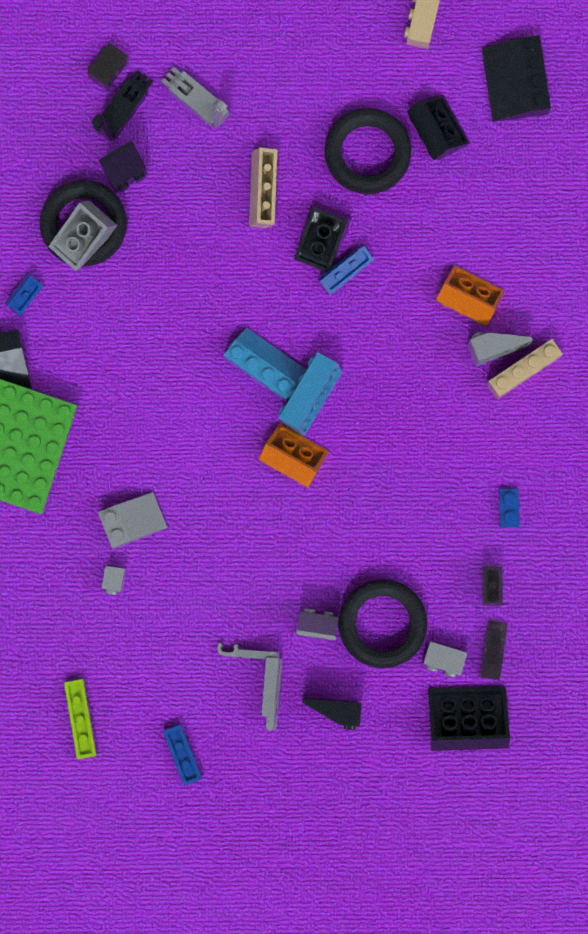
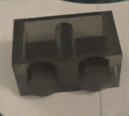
M111 43L101 48L97 60L92 61L87 68L88 77L105 90L109 89L129 62L128 55Z
M502 566L481 567V606H502Z

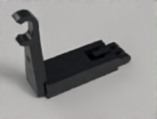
M139 70L132 79L127 78L102 115L97 114L91 122L95 131L110 142L113 138L117 139L148 95V90L154 82L152 79H149L145 84L144 82L147 80L146 75H143L139 80L138 78L141 75Z

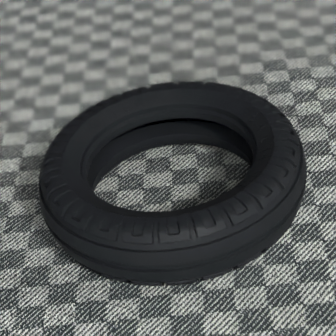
M362 108L351 111L336 121L327 135L324 152L327 167L333 178L341 186L359 194H377L392 188L402 179L409 167L412 150L409 135L398 119L379 109ZM366 126L378 128L384 131L392 140L395 156L391 165L384 172L375 176H362L351 171L344 163L341 154L343 141L349 133L357 128Z
M77 180L60 186L48 197L40 215V232L49 251L56 258L65 262L48 247L58 234L57 220L61 210L69 202L80 198H89L101 203L108 211L109 218L117 224V227L82 267L93 266L106 261L120 248L127 230V217L121 200L111 189L95 181Z
M390 579L371 580L355 588L345 599L338 620L340 637L347 651L359 662L375 668H392L410 660L421 648L426 637L428 625L424 605L417 594L408 586ZM387 596L396 599L406 608L410 617V630L407 638L400 646L390 651H377L369 648L361 641L356 631L355 621L360 607L374 597Z

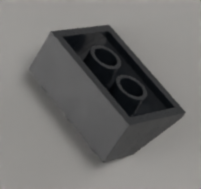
M444 95L422 99L406 111L433 160L444 158L470 144Z

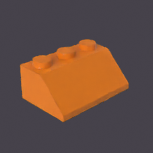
M454 265L436 301L440 302L443 306L450 307L461 315L475 320L479 324L487 326L505 290Z
M279 424L265 444L258 460L308 488L329 451Z

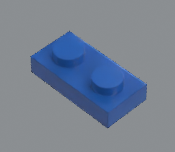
M27 274L4 304L21 316L43 288V285Z
M499 489L500 528L520 527L518 489Z

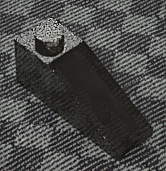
M488 620L478 677L500 681L508 623Z

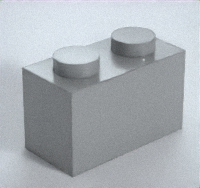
M429 642L422 664L426 665L428 670L437 672V669L445 671L444 675L455 678L456 674L461 675L467 653Z

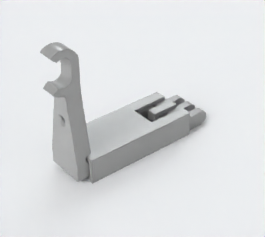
M172 67L170 70L175 76L168 72L166 77L170 81L168 82L165 78H162L161 82L168 87L169 92L209 126L213 127L214 125L218 129L230 115L227 105L222 100L214 97L186 72L183 71L181 73L175 67Z
M220 642L217 650L222 656L266 659L262 716H267L266 729L275 730L277 728L283 661L280 658V653L241 650L238 644H235L234 651L229 653L223 651L222 647L224 645Z

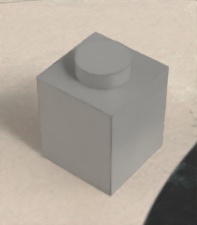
M105 566L101 589L106 590V594L117 595V592H122L126 569Z

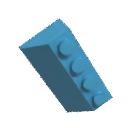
M248 328L234 340L224 354V358L285 402L289 400L290 392L297 388L301 374L307 371Z
M318 352L316 356L311 357L306 373L303 372L299 377L297 388L290 392L288 397L290 400L287 405H283L279 411V420L303 437L342 374V370L337 362Z

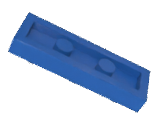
M361 244L317 280L325 291L331 295L374 259L366 247Z
M180 724L163 731L183 785L186 786L201 780V773L182 725Z

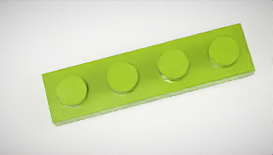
M84 679L64 682L77 759L97 756Z

